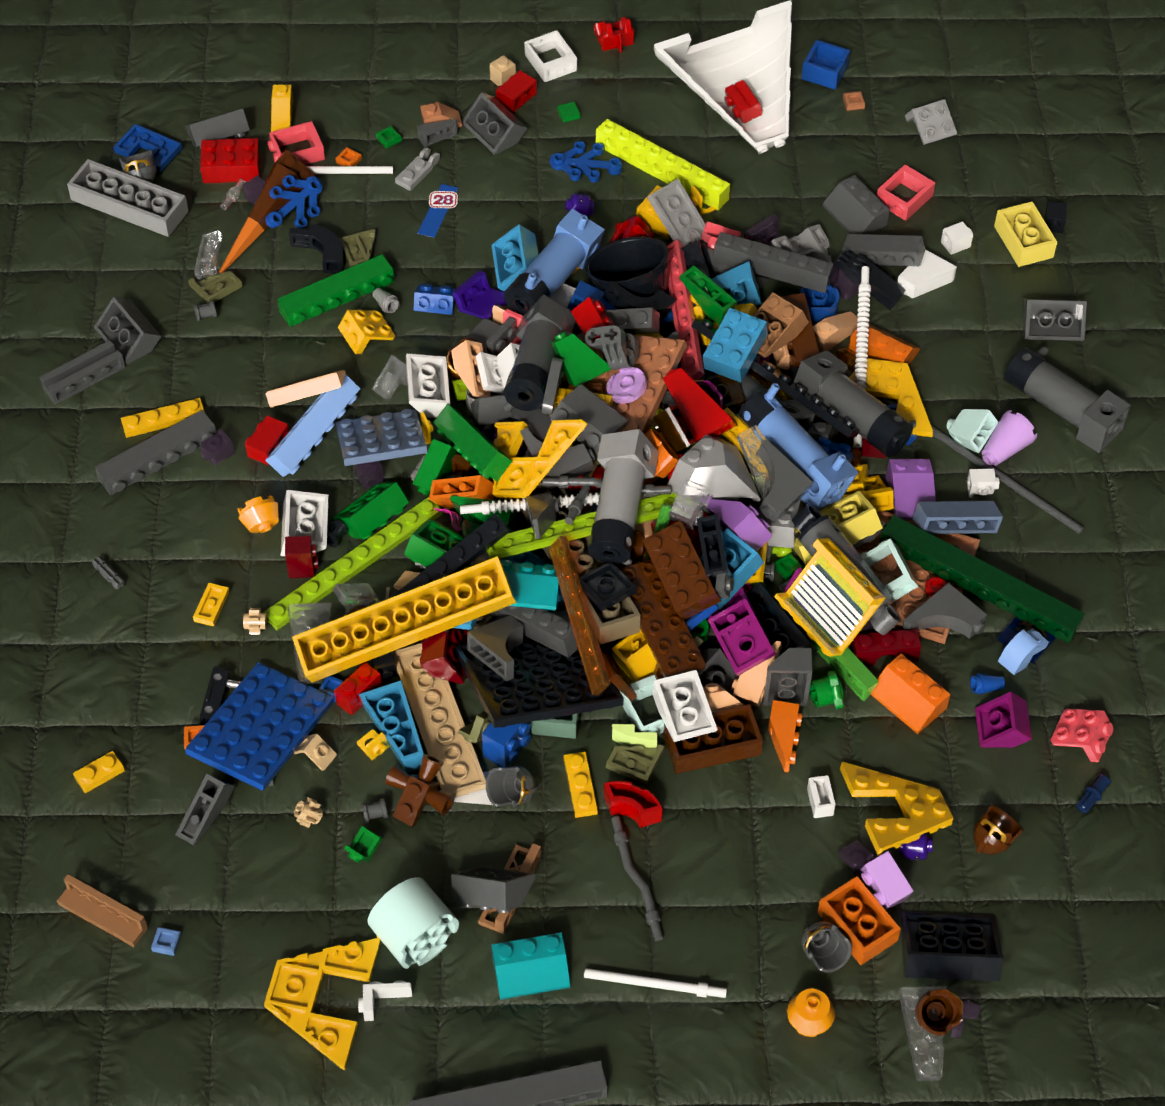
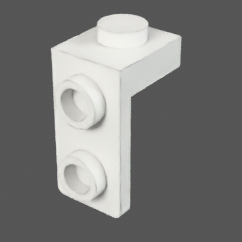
M395 981L386 984L381 982L363 984V998H359L358 1004L359 1013L363 1012L364 1021H374V999L412 997L411 983Z

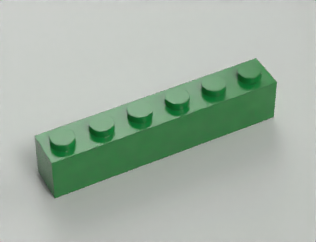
M383 254L278 298L279 312L289 327L300 324L305 320L335 309L356 298L370 294L377 288L394 283L393 268Z
M448 403L433 422L439 428L437 432L456 451L461 453V456L469 461L470 465L478 470V473L484 478L489 479L491 477L498 481L513 462L469 419Z

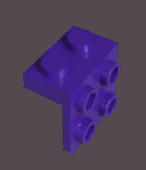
M482 271L475 273L452 292L460 312L481 319H488L493 315L492 309L494 305H506L504 292L490 288L486 275Z

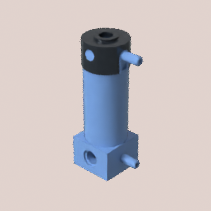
M571 209L557 225L554 238L504 292V299L513 312L524 316L543 294L551 298L577 267L583 270L587 259L598 250L605 229L588 219L586 215Z
M773 383L769 390L763 389L749 398L740 409L738 418L762 443L767 439L813 482L809 491L801 498L806 505L811 504L817 510H820L840 501L859 472L849 463L846 456L840 452L830 456L777 399L775 395L780 387L777 383Z

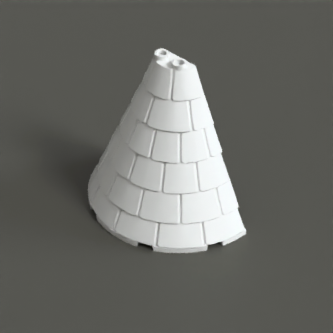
M791 0L757 11L751 27L689 46L691 38L689 33L654 44L656 57L682 79L689 88L705 100V103L720 114L727 123L736 129L759 154L768 151L773 146L775 148L784 146L786 144L785 140L789 137ZM744 80L760 102L762 109L761 116L755 119L752 118L751 121L745 124L742 123L740 118L736 119L734 117L733 108L731 106L728 107L724 101L726 96L725 88L735 85V83Z

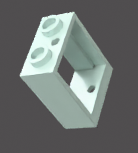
M889 539L882 541L877 547L869 552L862 553L860 556L870 567L891 553L893 554L903 573L902 576L885 585V588L893 596L894 602L919 586L898 546Z
M652 675L630 684L637 694V697L632 701L621 691L620 693L624 698L623 708L631 723L635 724L636 732H657L658 736L664 732L663 720L661 719L643 726L631 704L653 695L652 687L656 678Z

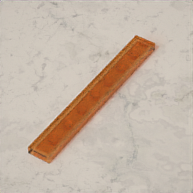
M560 536L549 547V551L592 695L599 696L611 683L567 537Z

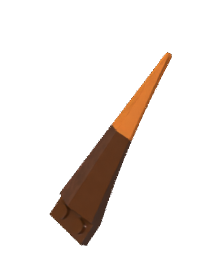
M285 150L274 163L241 232L219 270V274L223 273L268 227L265 222L266 216L273 211L278 212L290 201V199L271 198L269 195L270 189L274 186H279L282 190L300 193L303 188L284 187L282 184L283 178L291 175L295 179L305 181L308 177L315 176L311 170L288 150ZM286 179L287 183L291 184V181Z

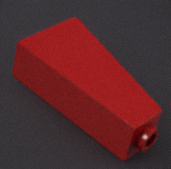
M682 368L672 369L667 373V376L663 377L697 443L705 435L718 437L737 426L735 421Z

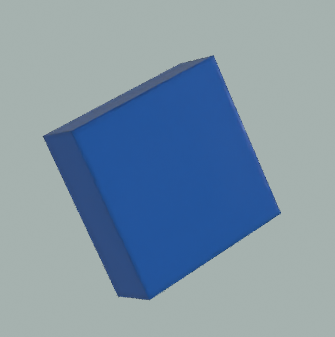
M328 676L323 681L319 690L333 696L334 702H336L334 690L344 681Z

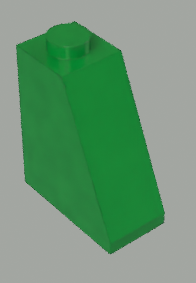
M562 331L554 335L555 339L550 341L557 358L563 359L564 374L569 385L572 384L573 387H577L611 370L601 357L573 333Z
M435 439L432 440L413 481V485L417 488L418 493L428 496L433 480L447 479L452 472L451 459L458 454L452 446Z

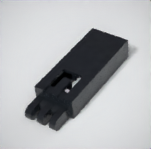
M846 250L836 262V266L845 272L844 275L858 286L861 284L862 267L868 266L870 268V295L889 310L897 304L906 289L861 254L855 257Z

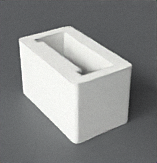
M829 776L809 778L807 791L813 817L833 816L835 801Z

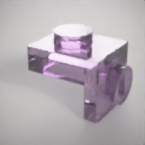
M962 1001L963 1020L958 1026L951 1029L950 1037L960 1039L963 1031L964 1017L977 1019L980 1005H976L971 1001Z

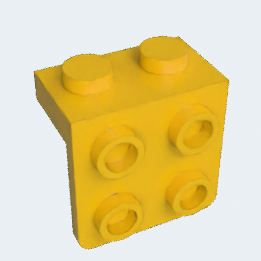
M347 310L338 326V329L355 354H362L369 340H394L395 334L383 318V315L376 310Z

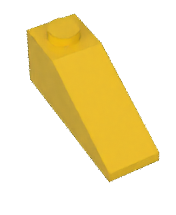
M273 85L271 132L291 127L294 101L292 85Z

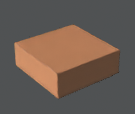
M861 91L843 93L846 111L865 109V102Z

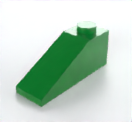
M692 266L680 275L681 281L704 313L719 326L729 308L736 309L737 301L697 267Z

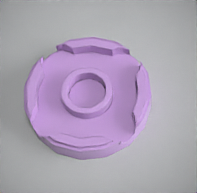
M639 368L620 369L616 375L613 374L610 377L606 390L612 396L614 402L620 404L631 403L644 394L648 381L645 374Z

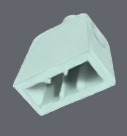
M964 409L956 419L948 420L947 429L957 443L979 453L999 422L990 410Z

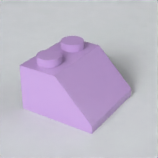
M888 851L865 864L861 869L863 872L861 876L868 886H872L875 891L874 897L881 906L884 905L886 910L902 903L913 893V889Z

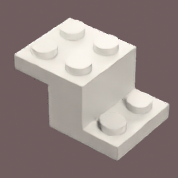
M510 343L497 356L483 352L476 356L483 390L504 395V388L520 345Z

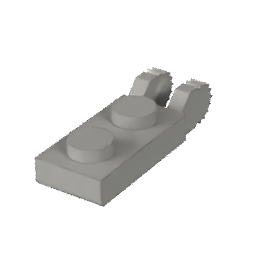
M426 147L420 152L419 157L417 156L395 178V183L412 191L433 170V167L440 160V154L437 152L433 153L429 160L426 161L431 153V149Z

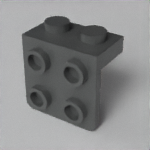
M509 317L501 326L488 319H483L465 338L476 339L482 343L487 354L497 356L517 337L516 319Z

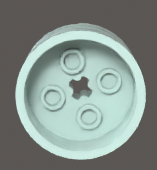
M420 877L405 880L389 890L376 903L368 917L370 928L405 969H408L415 963L421 966L438 955L447 946L445 942L450 934L456 933L459 927L457 918L424 879Z

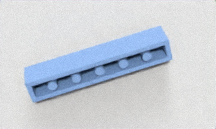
M345 374L342 386L338 389L321 393L265 461L282 477L289 473L293 475L300 468L298 463L310 456L312 453L310 449L313 445L316 447L323 440L322 434L329 432L335 425L333 421L336 418L339 419L346 412V405H351L357 399L356 393L360 388Z

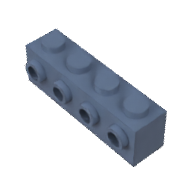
M994 501L918 502L912 519L918 528L930 534L997 533L1003 515Z

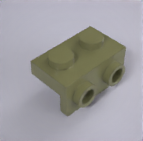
M486 711L476 715L473 723L460 728L458 734L471 743L481 741L482 733L491 723Z

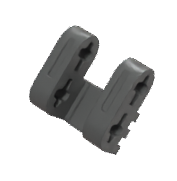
M616 325L592 328L585 335V342L589 346L599 348L605 354L611 370L632 368L639 358L638 338L630 333H625L623 329ZM596 335H598V336L601 337V338L595 339V342L592 341V339L595 338Z

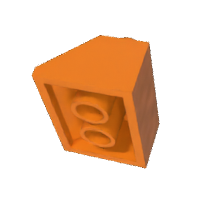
M869 324L868 357L866 359L908 363L909 366L920 351V348ZM857 328L851 335L849 351L856 354Z
M902 654L885 667L877 679L879 681L877 686L871 693L876 700L917 734L947 709L951 695Z

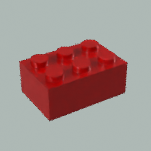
M258 138L201 140L200 169L203 183L260 181V148Z

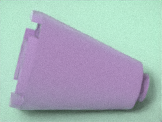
M1008 410L1002 415L982 450V458L986 464L997 466L1036 440L1037 433L1033 434L1034 426L1022 414L1017 412L1014 415L1011 413L1012 410Z

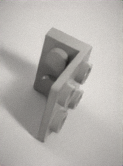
M945 99L912 109L905 115L907 122L914 120V123H916L923 145L957 134Z

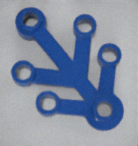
M582 141L575 142L574 148L566 153H555L550 157L552 168L564 170L573 181L581 179L582 171L590 182H598L600 180L599 171L591 170L589 167L606 168L611 175H619L622 172V162L618 158H612L610 161L590 160L604 153V146L601 143H595L592 150L578 158L572 157L585 152V143Z
M287 175L282 180L284 187L290 188L293 186L303 188L300 193L282 190L279 186H274L270 189L269 195L271 198L290 199V201L278 212L273 211L269 213L265 218V222L268 227L277 228L281 225L282 218L296 206L294 225L296 228L302 229L307 225V219L304 217V199L308 195V216L315 218L320 214V209L317 206V194L322 191V183L314 176L308 177L304 181ZM286 179H289L291 184H288ZM311 209H314L316 214H313Z

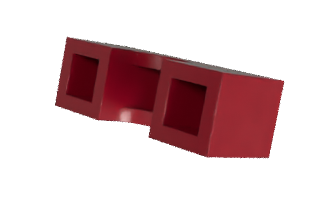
M917 629L889 631L886 635L878 632L858 634L851 642L850 650L864 666L876 665L877 659L885 655H895V657H898L902 654L913 662L919 660L921 643Z

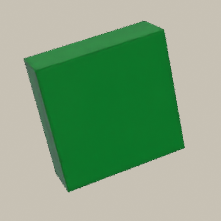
M575 102L557 106L558 114L563 123L580 119V112Z
M392 126L376 133V138L386 149L402 141L400 134Z
M791 553L774 562L775 570L785 581L789 580L799 567L803 569V566Z

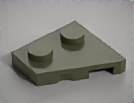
M643 745L633 747L615 746L606 762V769L647 785L664 752V746L657 745V748H644Z

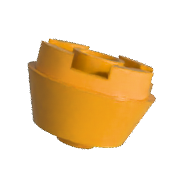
M271 495L265 500L261 496L245 502V508H238L240 515L238 519L251 533L267 532L279 522L278 503L275 502Z
M806 989L796 994L790 1000L787 1007V1016L791 1025L798 1033L808 1037H815L831 1027L835 1018V1010L825 993L818 989Z

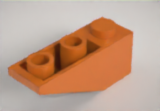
M773 700L768 731L784 772H789L790 764H795L796 751H792L793 745H798L799 732H795L796 726H801L802 713H798L799 704Z

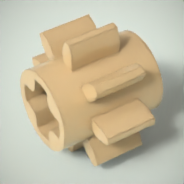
M250 608L249 613H244L243 616L244 629H250V635H260L261 629L267 628V614L261 613V608Z
M307 797L306 802L299 801L294 810V816L297 817L296 821L310 828L311 823H319L323 815V810L320 808L321 804Z

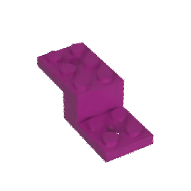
M742 587L730 599L728 605L724 606L721 610L717 609L709 617L708 622L737 676L776 655L763 630V625ZM744 642H752V646L749 650H741V646Z

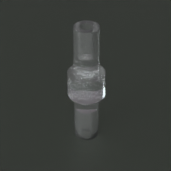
M239 179L236 185L226 193L227 197L220 205L223 210H227L230 204L239 197V192L246 184L244 180Z

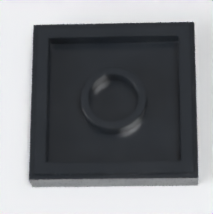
M612 561L576 579V585L601 611L637 593V587Z

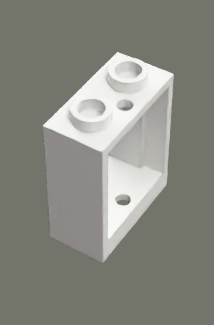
M557 30L525 41V56L544 82L577 71V57ZM555 48L561 55V58L543 64L537 54Z

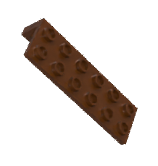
M652 560L621 568L620 570L637 587V593L630 596L641 615L640 629L657 662L653 673L656 680L705 669L706 664L683 618H680L676 613Z

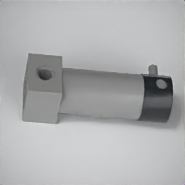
M640 429L603 434L597 460L605 468L587 551L590 556L603 563L612 561L614 564L623 563L626 567L632 564L630 555L643 482L645 479L655 476L659 455L658 450Z

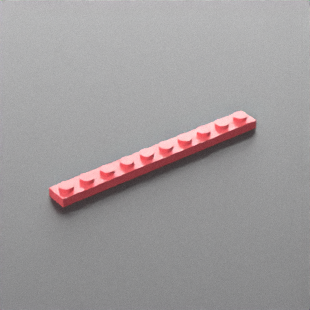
M676 239L667 246L669 256L668 287L670 296L676 300L672 307L675 331L679 332L678 339L685 340L687 343V347L680 360L681 368L696 381L705 374L698 332L691 327L695 321L693 303L690 299L691 293L680 279V275L687 271L684 251L681 250L683 244Z

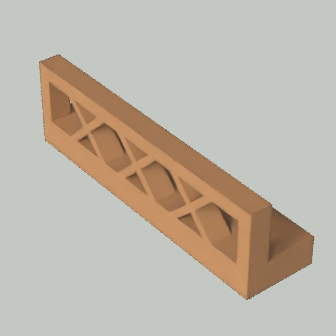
M532 843L530 849L515 845L504 869L534 873L541 859V846ZM518 853L526 856L523 864L519 866L515 861ZM512 908L509 913H498L495 923L486 920L489 913L495 912L497 909L483 910L478 924L504 934L516 908Z
M69 874L64 878L67 888L57 900L59 906L132 947L136 946L148 930L144 916Z

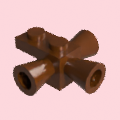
M423 754L419 774L409 775L398 765H394L390 769L385 780L386 785L404 790L393 817L412 827L416 825L424 805L430 804L443 816L449 812L454 803L455 796L438 791L440 783L433 780L444 764L441 760L431 755Z

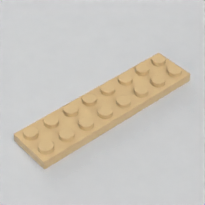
M422 643L393 651L392 655L396 663L397 674L404 687L426 753L444 763L435 776L437 782L440 783V791L454 795L456 798L486 789V780L472 743L466 741L463 736L458 734L459 729L465 727L448 680L431 677L421 667Z

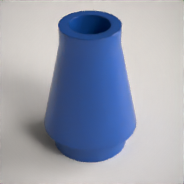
M977 673L971 676L970 687L973 693L981 695L1004 689L1005 681L1003 676Z

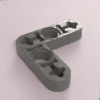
M552 358L543 399L542 414L552 415L558 388L563 387L564 363L561 358Z

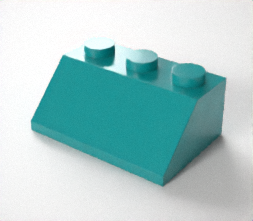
M501 560L517 602L510 606L556 610L560 567L550 564L541 566L530 562L512 563L509 560Z
M562 933L491 945L500 1000L570 988Z

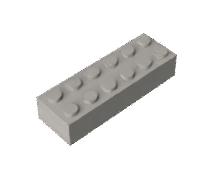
M89 159L67 183L71 200L167 237L171 235L189 212L185 195Z

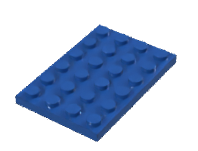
M258 662L186 747V754L264 791L334 703V697Z

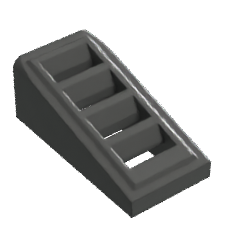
M456 119L425 123L417 126L418 138L424 147L458 135Z

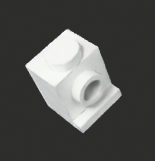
M969 469L967 477L969 498H973L974 495L993 494L994 489H999V477H995L994 469Z

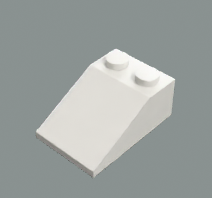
M697 670L654 680L652 694L658 712L674 742L717 731Z

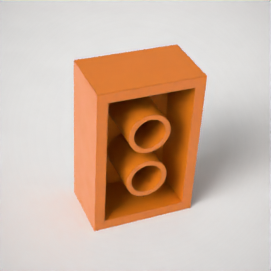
M857 876L820 899L817 913L824 921L836 925L847 937L852 946L851 954L860 965H863L898 942L901 928Z

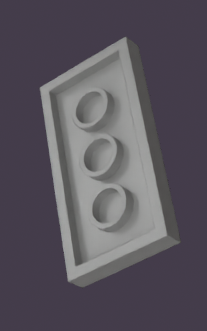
M679 179L647 197L673 241L678 239L682 242L683 247L699 241L700 244L704 242L707 247L708 243L700 239L705 222Z

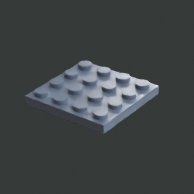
M404 409L396 413L385 412L377 416L366 415L359 419H343L340 422H335L345 466L427 453V446L416 409Z

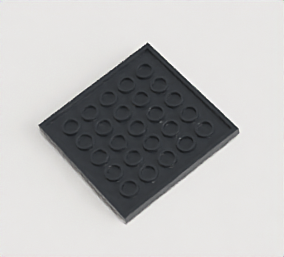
M523 635V643L508 653L514 659V678L508 681L504 680L467 650V644L455 646V654L494 728L548 720L550 718L570 716L572 714L592 712L606 708L610 709L623 706L624 698L619 689L607 678L582 637L583 644L568 658Z

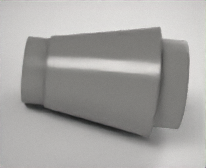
M381 288L374 290L373 297L384 312L393 313L398 309L399 301L395 295Z

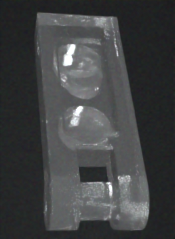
M220 231L202 235L194 269L197 279L205 278V275L217 274L216 264L223 237Z

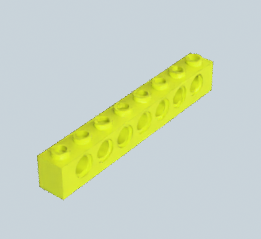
M606 119L596 129V143L603 144L604 150L667 184L679 179L686 193L690 196L691 187L695 186L702 195L704 204L710 207L713 206L719 211L729 200L730 183L609 119Z

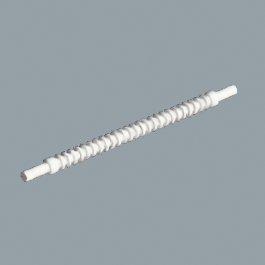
M868 266L862 267L861 284L858 287L859 308L857 311L859 313L857 316L859 318L857 319L858 328L856 330L858 333L856 334V374L854 375L856 378L854 382L864 390L867 387L865 383L867 382L866 363L868 360L866 358L868 357L869 297L871 296V285L869 284L870 268ZM859 434L857 437H854L853 446L855 448L862 446V436Z
M595 492V495L589 493L583 505L586 506L587 503L590 506L593 503L598 505L600 494ZM571 494V497L559 495L558 498L555 496L552 498L557 499L560 508L563 505L568 508L577 496ZM641 494L640 500L651 497H645V494ZM654 494V496H652V497L659 496V495H663V494ZM525 498L522 501L510 499V502L498 500V503H495V501H492V503L482 501L481 504L460 506V514L482 512L485 515L490 514V512L495 514L496 511L501 513L503 510L506 513L508 510L514 512L515 509L519 512L520 509L526 511L527 505Z

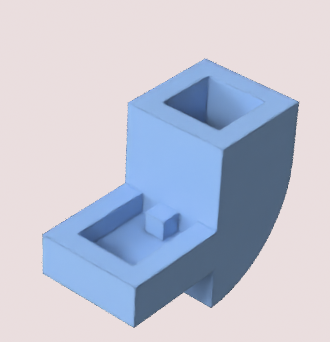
M1033 628L1027 632L1022 630L1008 643L998 662L1015 675L1027 668L1033 655L1045 649L1049 641Z

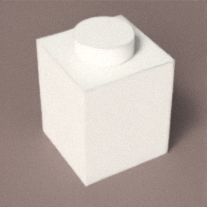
M962 221L943 229L941 243L952 255L971 247L973 232Z

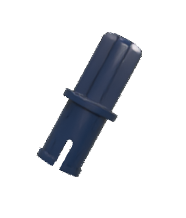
M1100 774L1091 787L1085 789V794L1076 805L1079 812L1088 813L1096 801L1101 800L1102 794L1111 784L1107 776Z

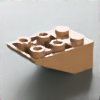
M773 292L753 315L756 318L767 321L768 335L758 354L766 358L795 339L809 323L803 310Z

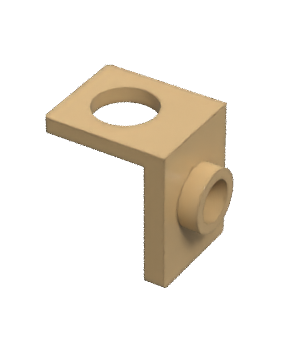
M318 734L308 735L293 753H305L322 771L337 756L335 751Z

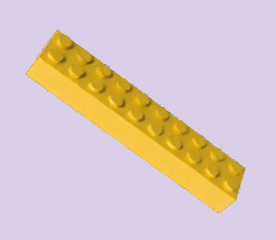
M497 556L292 636L305 677L313 683L517 602L502 562Z

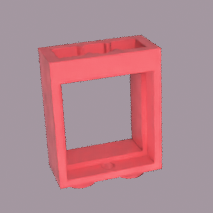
M312 121L269 133L270 141H267L270 152H274L273 158L275 162L282 154L279 147L304 140L309 141L311 148L292 153L300 162L307 165L325 160L324 147Z
M904 165L878 188L876 197L890 209V212L906 221L933 196L935 182L909 166ZM900 183L917 193L908 203L890 193Z

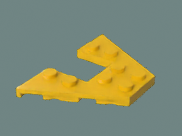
M868 358L866 363L867 382L865 383L867 387L865 390L875 397L898 399L896 412L906 420H914L916 422V427L913 428L912 434L933 437L931 424L908 363ZM855 372L849 377L853 382L856 379L854 377ZM816 414L813 419L814 422L825 421Z
M582 419L552 420L538 456L516 457L523 441L520 431L528 428L529 425L524 421L496 422L497 439L494 440V444L513 462L498 481L494 480L493 495L497 498H525L529 496L587 426V423Z
M841 762L840 771L852 797H895L905 817L866 819L865 828L878 856L882 855L883 851L895 847L897 849L904 843L908 844L918 840L926 832L932 834L938 831L939 828L952 825L953 816L940 789Z
M378 936L375 939L356 943V941L350 942L346 946L338 945L325 948L322 952L310 955L305 953L297 955L295 958L277 960L264 1005L266 1009L343 1070L346 1069L358 1026L357 1022L312 1012L324 973L370 982L381 945V940Z

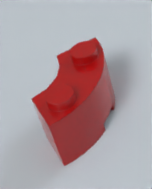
M625 781L604 783V799L611 815L620 814L628 816L636 821L640 828L662 821V807L656 797L647 789L643 790Z

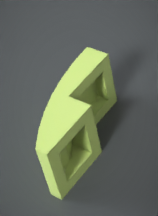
M612 724V740L627 747L643 745L644 748H657V732H635V724Z

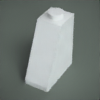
M925 250L921 265L908 266L898 276L897 283L906 289L905 295L915 298L953 282L957 266Z

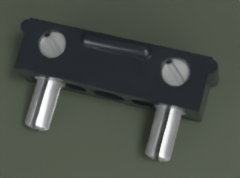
M217 666L213 667L200 713V726L206 725L222 706L226 687L237 688L241 683L240 681L229 679V670L219 669Z

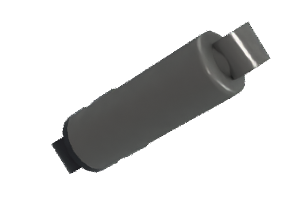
M807 504L792 518L794 526L801 532L798 540L813 557L817 552L812 546L817 539L830 538L886 597L868 620L877 632L886 635L901 621L899 613L890 606L893 603V596L829 515L821 516L814 506ZM818 564V566L822 569V571L829 578L832 584L836 587L839 593L862 616L863 610L860 608V606L845 592V590L830 576V574L820 564Z

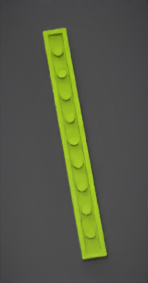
M673 492L640 500L635 524L658 519L663 503L673 506L671 515L693 510L694 504L691 499H683ZM596 511L576 516L571 525L567 524L565 519L555 521L540 539L535 538L532 527L508 533L486 551L490 559L497 556L501 559L590 536Z
M429 497L264 611L263 613L267 614V621L276 630H279L411 537L412 533L429 518L435 520L441 516L442 511L434 510V508H441L430 501Z

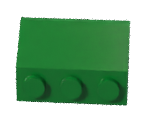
M381 482L370 488L332 517L333 521L340 520L347 525L349 529L348 534L353 539L364 540L373 535L374 529L386 525L391 516L403 512L404 506L409 501L397 482Z
M429 518L412 533L404 555L413 562L428 568L462 541L463 537Z

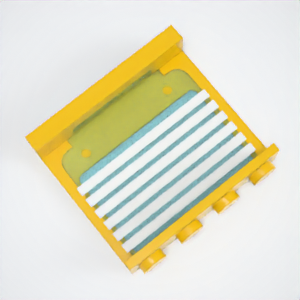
M830 538L817 539L812 545L817 552L787 592L776 593L774 597L779 601L781 608L790 613L794 622L807 632V636L821 647V651L825 655L832 657L843 654L886 597Z

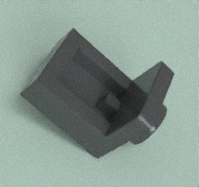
M728 569L727 573L710 576V578H717L715 591L721 599H729L730 591H733L734 588L732 573Z

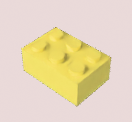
M1033 201L997 211L994 227L1018 267L1054 258L1057 241Z

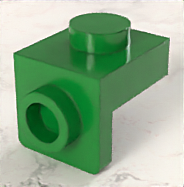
M361 826L351 845H345L344 849L349 852L348 857L358 863L361 860L369 862L383 838L368 828Z

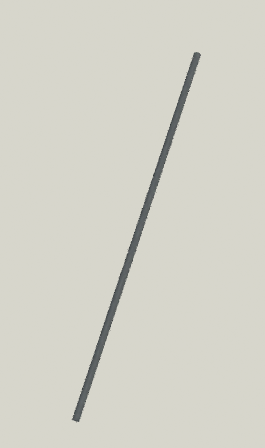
M846 369L844 375L849 378L853 372ZM875 397L886 405L898 404V402L890 398ZM931 425L933 436L981 469H994L995 477H999V481L1078 534L1084 530L1083 526L992 465L986 464L983 459Z

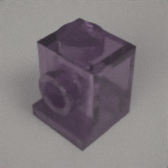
M219 429L218 433L201 442L202 449H200V453L213 466L234 455L232 441L222 429Z

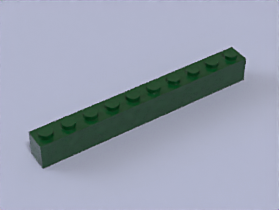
M895 515L892 516L881 533L879 543L891 539L898 546L905 560L914 562L923 569L939 575L942 579L958 585L961 589L977 595L980 599L987 600L998 608L1012 613L1017 618L1035 625L1038 629L1054 635L1059 640L1070 643L1082 623L1085 613Z

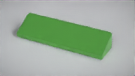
M819 624V626L829 635V637L837 645H839L838 642L826 631V629L821 624ZM810 639L818 648L817 652L856 695L862 701H865L879 682L877 678L848 647L842 655L829 657L821 651V647L814 640Z

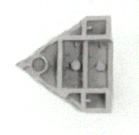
M820 224L808 227L798 236L787 239L784 235L771 241V246L832 263L831 256L828 255L827 248L830 246L829 239ZM832 270V276H831V281H830V286H831V287H832V283L834 282L833 270Z
M705 435L678 460L667 485L671 486V492L683 499H691L692 496H705V499L739 500V498H752V501H760L758 492L738 447L721 437Z

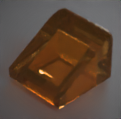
M848 347L836 351L834 356L848 365V370L852 369L856 364V353Z

